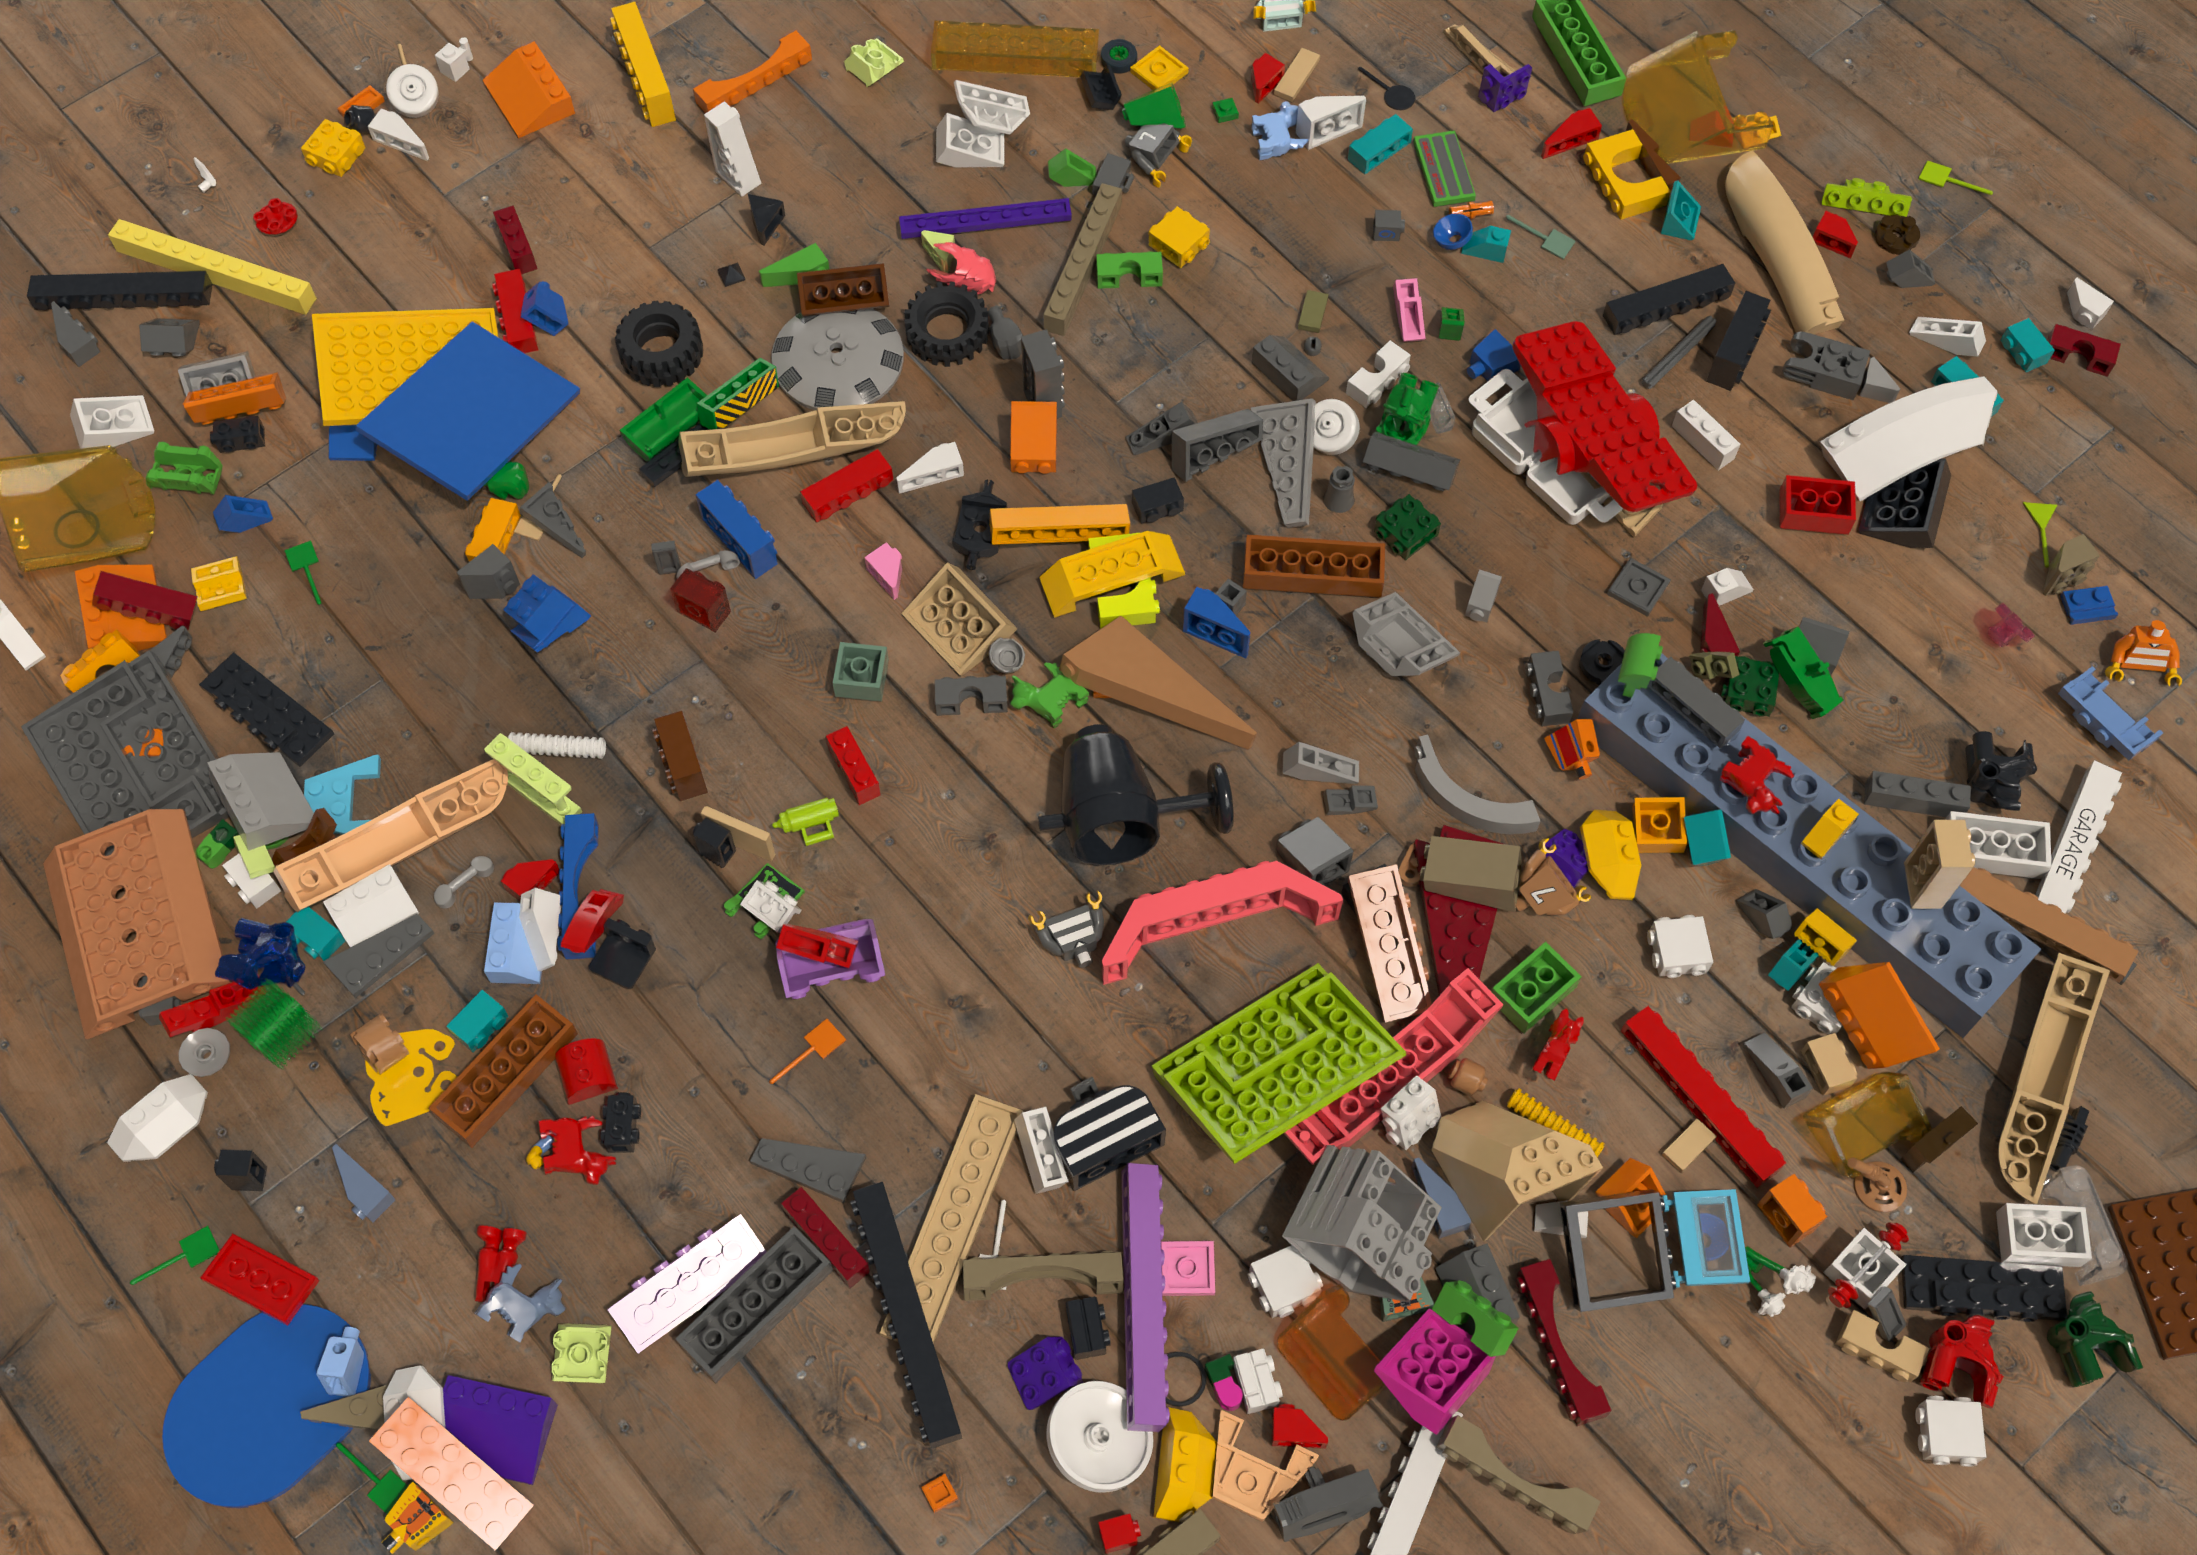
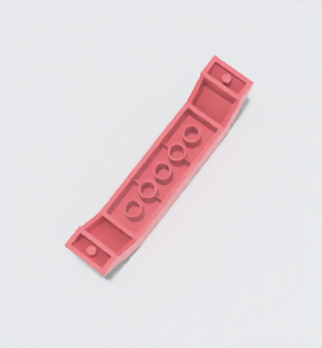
M1263 861L1252 868L1246 869L1242 867L1230 874H1216L1208 880L1200 882L1194 880L1179 888L1168 887L1157 894H1143L1133 901L1102 960L1103 985L1127 979L1128 968L1142 945L1279 907H1285L1313 920L1315 926L1339 920L1343 902L1342 896L1278 861Z
M1467 968L1449 983V986L1425 1012L1393 1037L1406 1051V1056L1287 1130L1284 1134L1312 1165L1320 1161L1327 1145H1334L1339 1150H1341L1342 1146H1352L1383 1120L1381 1108L1416 1075L1427 1083L1454 1061L1503 1007V1003Z

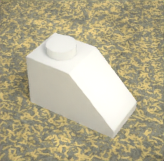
M2079 278L2074 280L2067 292L2073 318L2091 330L2103 319L2114 302Z
M1730 568L1707 576L1701 589L1706 599L1708 594L1713 593L1719 606L1754 590L1742 571Z

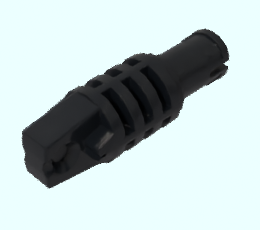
M2082 1106L2075 1108L2071 1116L2069 1114L2066 1116L2049 1167L2055 1172L2063 1173L2071 1155L2077 1153L2088 1126L2085 1123L2090 1111Z

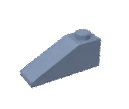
M335 1144L332 1149L348 1200L354 1205L351 1210L361 1220L367 1217L373 1223L396 1199Z
M1420 1158L1414 1159L1411 1168L1418 1186L1442 1207L1434 1223L1438 1238L1468 1230L1471 1219L1456 1192Z

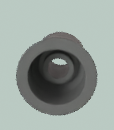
M1337 466L1330 475L1329 484L1323 496V502L1330 511L1343 513L1350 510L1354 505L1355 478L1350 467Z

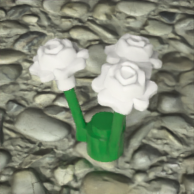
M1745 1247L1750 1283L1759 1292L1758 1296L1762 1300L1761 1308L1758 1311L1759 1315L1768 1314L1770 1317L1780 1314L1782 1309L1785 1308L1782 1300L1786 1295L1784 1293L1770 1294L1767 1289H1763L1751 1275V1272L1756 1274L1765 1266L1778 1273L1779 1277L1785 1280L1783 1287L1786 1294L1794 1293L1798 1295L1802 1291L1808 1293L1813 1288L1816 1276L1811 1272L1810 1265L1806 1267L1795 1265L1789 1270L1764 1257L1751 1247Z

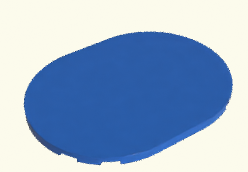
M302 1305L288 1326L264 1313H260L235 1330L184 1378L168 1405L163 1424V1449L168 1467L178 1483L190 1494L208 1504L227 1508H248V1506L269 1502L281 1496L302 1480L353 1429L351 1427L339 1426V1424L310 1422L309 1420L302 1419L300 1414L301 1411L347 1397L328 1395L316 1374L329 1338L341 1337L344 1327L351 1326L344 1319L329 1310L312 1305ZM358 1336L357 1341L364 1352V1359L356 1394L370 1390L371 1385L368 1353L364 1343Z

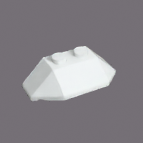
M954 81L957 100L962 112L975 127L1010 135L1030 115L1026 96L963 81Z
M191 1074L162 1082L119 1117L107 1142L108 1145L123 1162L159 1158L200 1123L208 1092Z
M423 1366L396 1370L383 1395L384 1423L409 1397L445 1428L443 1387ZM393 1463L402 1480L412 1479Z

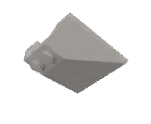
M1396 592L1357 608L1353 612L1359 646L1391 676L1420 675L1460 654L1448 640Z

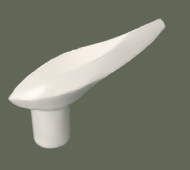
M194 157V162L201 176L205 179L198 185V188L204 193L211 186L216 185V180L205 165Z

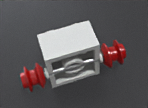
M1888 1222L1886 1224L1887 1232L1881 1230L1878 1233L1880 1241L1863 1228L1823 1272L1837 1286L1836 1289L1833 1287L1828 1289L1829 1299L1835 1306L1850 1308L1851 1303L1849 1299H1853L1866 1309L1874 1296L1884 1286L1887 1287L1907 1265L1891 1251H1900L1902 1248L1900 1242L1907 1243L1909 1241L1907 1230L1901 1224Z

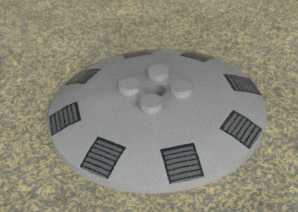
M874 309L802 316L800 312L784 325L776 337L772 349V364L777 369L779 386L792 400L812 410H817L820 407L875 403L886 395L897 382L904 362L903 344L897 329L884 315ZM834 348L842 349V351L838 353L831 352Z

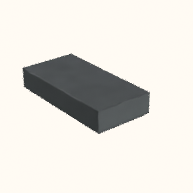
M675 541L652 543L651 548L658 573L662 575L678 572L681 568V562Z
M1884 1286L1868 1303L1874 1320L1879 1322L1877 1328L1882 1339L1890 1343L1903 1330L1906 1322L1892 1289Z

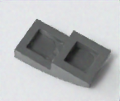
M1352 785L1349 790L1326 789L1323 793L1326 815L1355 814L1378 808L1374 786Z

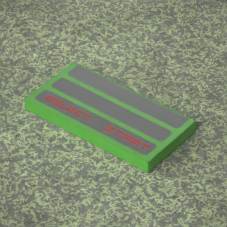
M1455 130L1414 136L1413 142L1433 206L1475 201L1476 194Z

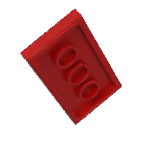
M233 1233L200 1277L205 1283L287 1326L319 1282L316 1276Z

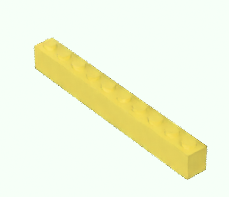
M121 219L117 221L108 234L117 252L177 272L206 271L212 284L304 315L308 313L317 299L309 282Z

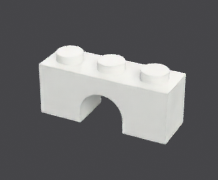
M1390 340L1376 353L1374 367L1380 372L1370 373L1362 367L1348 380L1346 394L1365 408L1372 402L1376 403L1386 389L1389 390L1393 387L1396 379L1402 372H1408L1411 355Z

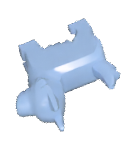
M1285 101L1280 105L1279 112L1252 116L1251 129L1253 136L1263 135V139H1258L1260 149L1258 150L1259 160L1269 159L1272 156H1281L1290 149L1303 148L1308 142V139L1290 138L1288 132L1289 127L1297 124V105H1290L1288 101Z

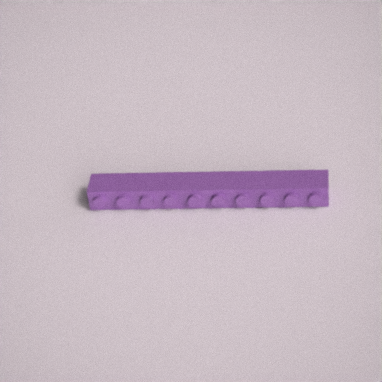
M1128 1163L1121 1171L1127 1431L1159 1432L1168 1424L1170 1416L1165 1397L1168 1395L1169 1384L1165 1380L1168 1356L1164 1354L1167 1329L1163 1327L1166 1302L1162 1301V1291L1165 1289V1276L1162 1275L1161 1269L1165 1259L1164 1250H1161L1164 1227L1160 1224L1163 1201L1159 1199L1162 1175L1159 1174L1158 1165Z

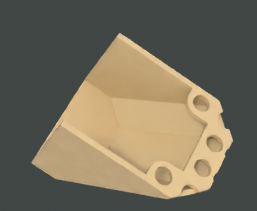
M1485 1101L1458 1110L1451 1115L1448 1114L1441 1117L1437 1127L1436 1139L1432 1146L1434 1156L1483 1241L1487 1240L1521 1204L1551 1191L1554 1192L1559 1202L1571 1201L1603 1169L1590 1145Z

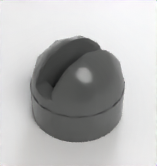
M1317 337L1307 338L1304 343V352L1309 356L1318 355L1322 347L1320 339Z

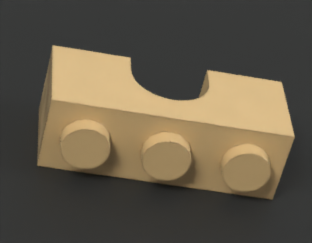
M1853 1310L1846 1317L1835 1344L1842 1347L1843 1352L1867 1360L1866 1362L1870 1366L1887 1370L1899 1381L1912 1382L1916 1379L1930 1348L1903 1336L1896 1342L1894 1349H1886L1877 1342L1875 1337L1879 1322Z

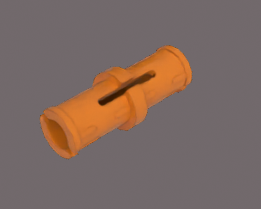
M1492 201L1481 203L1468 202L1467 205L1449 207V215L1463 214L1469 219H1475V216L1491 215L1494 213ZM1473 209H1479V210L1470 211V212H1463V211H1468V210H1473Z

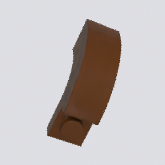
M325 808L315 810L307 830L299 839L288 846L275 850L271 859L275 867L336 838L333 833L337 824Z

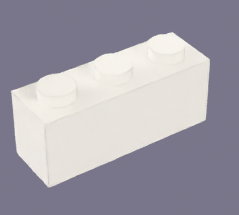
M1692 400L1677 411L1672 427L1718 471L1735 459L1740 443L1696 401Z
M1043 1107L1022 1112L1014 1121L1035 1194L1060 1188L1068 1182L1062 1159L1055 1147L1054 1131L1047 1108Z

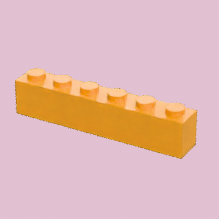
M1127 504L990 509L989 526L992 545L1088 541V538L1129 534L1130 519Z

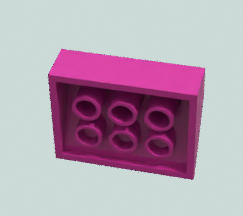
M1429 1308L1380 1361L1374 1371L1413 1420L1437 1435L1490 1373L1496 1356H1488L1471 1342L1472 1335L1455 1324L1450 1325Z

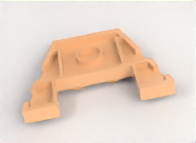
M1222 1410L1219 1418L1212 1498L1263 1522L1274 1510L1273 1503L1282 1501L1309 1468L1313 1466L1319 1455L1296 1445L1286 1470L1269 1464L1234 1447L1244 1420Z

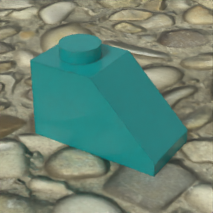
M1488 226L1474 231L1470 241L1463 246L1461 254L1503 263L1511 230Z

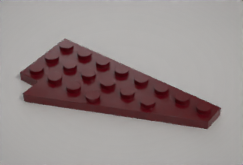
M1446 825L1442 826L1439 837L1503 844ZM1416 839L1414 841V854L1418 864L1417 872L1420 875L1422 866L1426 867L1427 859H1424L1426 844L1430 845V843ZM1419 881L1438 995L1440 996L1449 986V983L1467 968L1480 979L1497 908L1425 891L1424 881Z

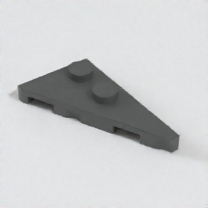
M548 482L520 507L519 513L583 558L586 555V550L583 547L584 544L581 538L577 537L572 521L567 512L563 510L560 499L556 498L552 484Z

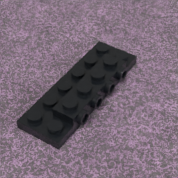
M234 652L199 684L206 693L215 699L214 703L221 710L225 711L228 709L231 712V717L239 724L244 722L248 725L246 728L255 737L259 735L263 737V742L271 750L278 749L299 767L334 735L331 728Z
M1903 1255L1901 1257V1260L1907 1264L1902 1269L1904 1309L1940 1312L1942 1316H1955L1957 1313L1967 1314V1317L1989 1315L1993 1316L1996 1320H2008L2010 1317L2020 1318V1321L2034 1322L2037 1319L2057 1321L2067 1319L2062 1266Z

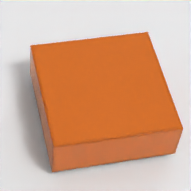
M946 1474L921 1487L934 1513L958 1500Z

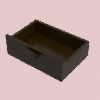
M1961 1106L1915 1143L1900 1160L1914 1173L1926 1162L1929 1164L1978 1123Z

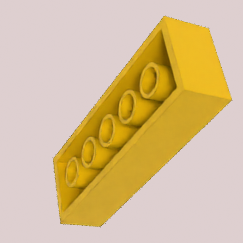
M636 2L611 8L613 17L610 18L613 30H617V32H613L616 44L621 45L619 50L622 59L627 60L624 63L628 75H632L630 80L633 89L639 91L636 92L639 105H644L642 112L645 120L649 119L652 127L676 121L670 91Z

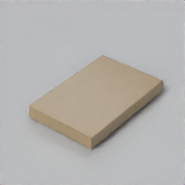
M708 806L703 808L701 812L702 819L704 820L707 817L730 830L735 846L772 862L776 854L770 833Z

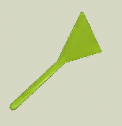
M2023 502L2025 508L2040 527L2044 565L2048 568L2049 557L2045 528L2057 505Z

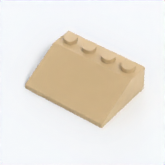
M948 562L901 613L960 676H963L988 657L991 645L998 638H1010L1017 630L1016 626L960 568Z

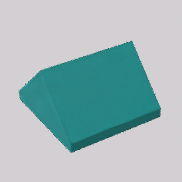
M1678 180L1674 182L1661 234L1693 240L1695 238L1701 205Z
M1722 809L1684 817L1693 865L1708 866L1731 858Z

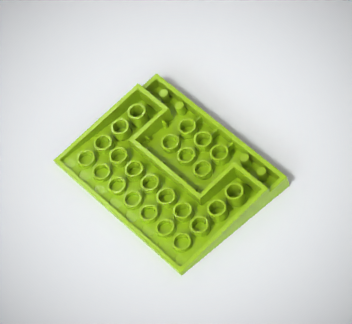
M1317 963L1153 1064L1152 1069L1159 1083L1235 1164L1406 1056V1051L1332 972L1328 974Z

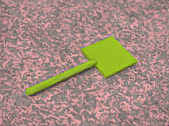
M1928 160L1918 179L1940 187H1944L1945 182L1949 181L1988 195L1993 194L1990 190L1948 177L1952 168Z

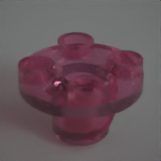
M2002 602L1995 608L2002 619L1993 627H1989L1988 636L1996 645L2000 647L2008 646L2009 642L2017 635L2026 643L2035 637L2034 633L2027 626L2024 627L2021 618L2015 612L2012 613L2005 603Z

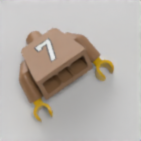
M1545 838L1539 842L1540 850H1536L1522 870L1519 890L1522 894L1517 898L1516 908L1519 911H1523L1531 906L1537 915H1565L1578 906L1579 901H1589L1591 895L1585 894L1581 897L1582 891L1586 890L1587 887L1579 885L1574 889L1551 856L1546 858V853H1553L1556 850V845H1552L1547 850L1545 843L1549 838Z

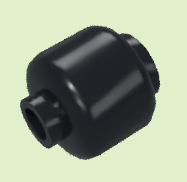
M352 105L345 111L344 123L350 130L354 129L359 133L370 134L368 125L376 114L369 106Z

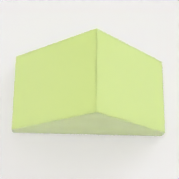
M922 231L923 248L940 270L948 273L953 255L933 245L945 242L955 243L954 235Z

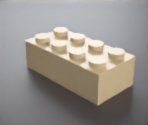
M1934 820L1905 860L1904 866L1911 909H1942L1972 868H1974L1975 855L1970 850L1971 832L1967 829L1965 820Z

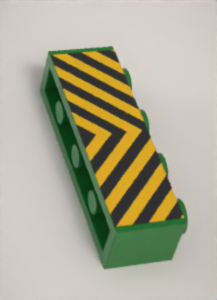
M758 358L699 401L697 408L700 424L710 430L723 429L779 387L776 366L762 358Z

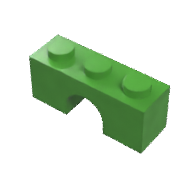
M1161 252L1097 254L1098 289L1119 288V279L1129 273L1139 277L1141 287L1162 286L1163 267Z
M1461 1280L1445 1282L1432 1308L1450 1325L1466 1323L1471 1315L1475 1322V1333L1471 1342L1490 1357L1505 1355L1519 1329L1511 1322V1318L1507 1314L1498 1312L1491 1306L1492 1303L1488 1299L1478 1296L1472 1291V1287L1468 1283Z

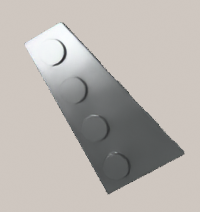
M761 1138L750 1162L752 1165L845 1203L866 1159V1154Z

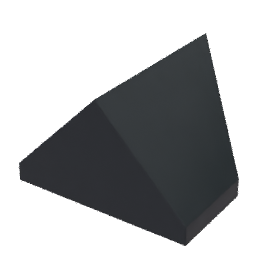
M748 194L753 224L760 244L765 246L785 217L784 203L780 200Z

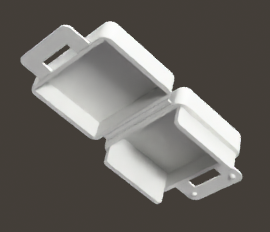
M1504 369L1470 395V404L1480 412L1473 422L1472 435L1514 474L1519 475L1529 469L1526 476L1527 486L1567 523L1577 524L1590 513L1597 520L1605 523L1623 509L1615 500H1612L1603 507L1601 504L1610 495L1602 486L1594 489L1580 472L1571 471L1558 475L1556 472L1557 458L1540 462L1542 457L1541 451L1533 452L1535 426L1526 428L1524 425L1531 420L1538 419L1537 396L1527 378L1522 381L1511 370ZM1505 384L1513 389L1494 405H1490L1486 401L1488 397ZM1591 475L1590 477L1599 485V483Z

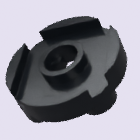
M1593 640L1582 651L1579 667L1583 674L1591 681L1596 682L1597 685L1604 682L1622 664L1625 650L1615 641ZM1599 658H1602V660L1604 658L1608 659L1607 665L1600 664Z

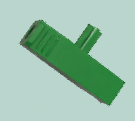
M1798 626L1785 630L1779 637L1763 643L1765 647L1772 646L1770 656L1773 664L1795 698L1811 713L1810 717L1812 719L1826 715L1844 701L1843 697L1839 696L1834 681L1827 669L1830 666L1829 663H1823L1819 659Z

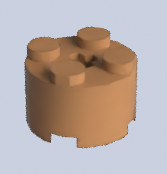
M381 1013L350 1034L355 1046L360 1044L359 1048L364 1054L362 1055L364 1059L380 1075L409 1054L400 1034L396 1030L391 1031L388 1027L390 1026L389 1022Z

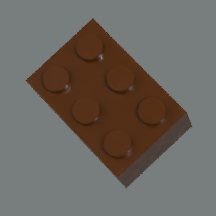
M679 711L654 719L657 728L652 729L672 793H678L680 801L708 793L683 712Z

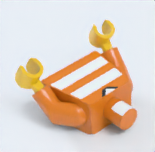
M2154 620L2150 627L2137 625L2133 627L2129 634L2116 641L2111 658L2113 664L2105 670V675L2110 680L2114 672H2116L2115 680L2119 682L2123 679L2124 673L2119 667L2162 672L2169 668V672L2164 677L2165 682L2170 686L2171 678L2177 677V685L2180 686L2182 684V678L2177 673V668H2180V651L2176 640L2170 637L2169 630L2162 621Z

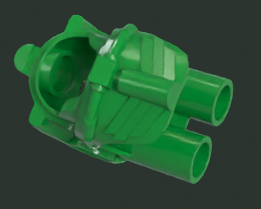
M1402 372L1397 385L1392 389L1386 403L1383 405L1384 413L1380 424L1376 427V431L1418 445L1428 429L1431 420L1430 411L1439 385L1431 381L1422 380L1418 390L1415 388L1418 378L1412 374ZM1404 421H1406L1404 430H1399L1402 427Z

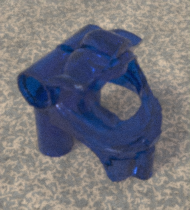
M240 918L235 927V936L241 938L238 946L240 954L221 956L215 971V977L234 981L247 989H255L257 986H263L264 984L269 985V979L273 983L287 984L290 988L295 982H299L306 967L299 957L292 924L282 922L269 925ZM264 967L262 973L258 977L257 970Z

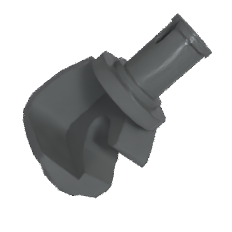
M999 306L991 307L988 310V315L992 321L989 332L994 349L997 350L1003 360H1013L1020 357L1022 354L1021 336H1023L1020 328L1012 319L1004 318Z

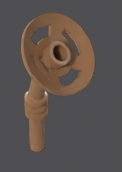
M1854 1157L1848 1160V1166L1858 1171L1854 1181L1855 1192L1859 1200L1866 1207L1877 1212H1891L1902 1205L1907 1195V1185L1898 1169L1885 1162L1864 1163ZM1863 1177L1870 1179L1869 1188L1871 1192L1867 1194L1863 1189ZM1895 1178H1898L1900 1182V1195L1895 1192ZM1875 1199L1880 1201H1887L1891 1199L1892 1203L1879 1204L1874 1201Z

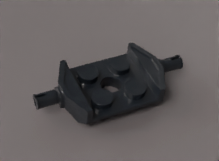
M988 479L984 481L982 492L962 496V507L955 538H953V547L959 553L968 555L966 565L968 570L971 567L972 570L976 569L977 559H980V557H992L999 551L1000 544L992 545L989 526L990 509L1007 508V502L992 494L994 482L990 480L988 483ZM979 525L985 526L987 528L983 532H977L974 530Z

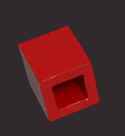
M1130 1513L1098 1522L1105 1554L1137 1546V1537L1141 1536L1138 1521H1132Z

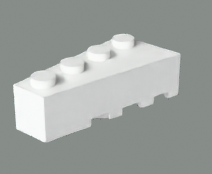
M724 101L704 114L715 172L742 197L762 183L739 119L740 115L734 107H730Z

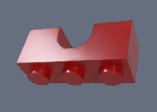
M848 726L826 735L828 749L838 768H842L849 788L858 804H864L881 796L879 783Z

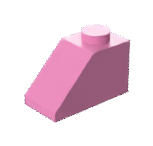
M886 542L864 558L866 570L895 600L898 598L902 556L896 548L892 549Z

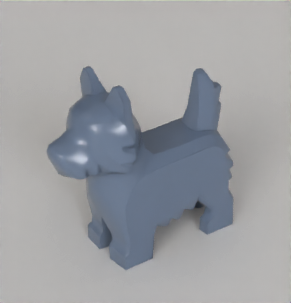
M521 1264L507 1267V1272L502 1273L500 1283L489 1291L486 1301L481 1303L474 1313L488 1322L491 1319V1312L498 1311V1314H501L502 1318L511 1324L507 1335L519 1343L523 1339L524 1333L541 1320L544 1315L552 1314L553 1316H558L566 1310L561 1301L562 1293L558 1288L562 1282L561 1279H556L550 1285L541 1288L532 1297H527L512 1286L517 1273L522 1267Z

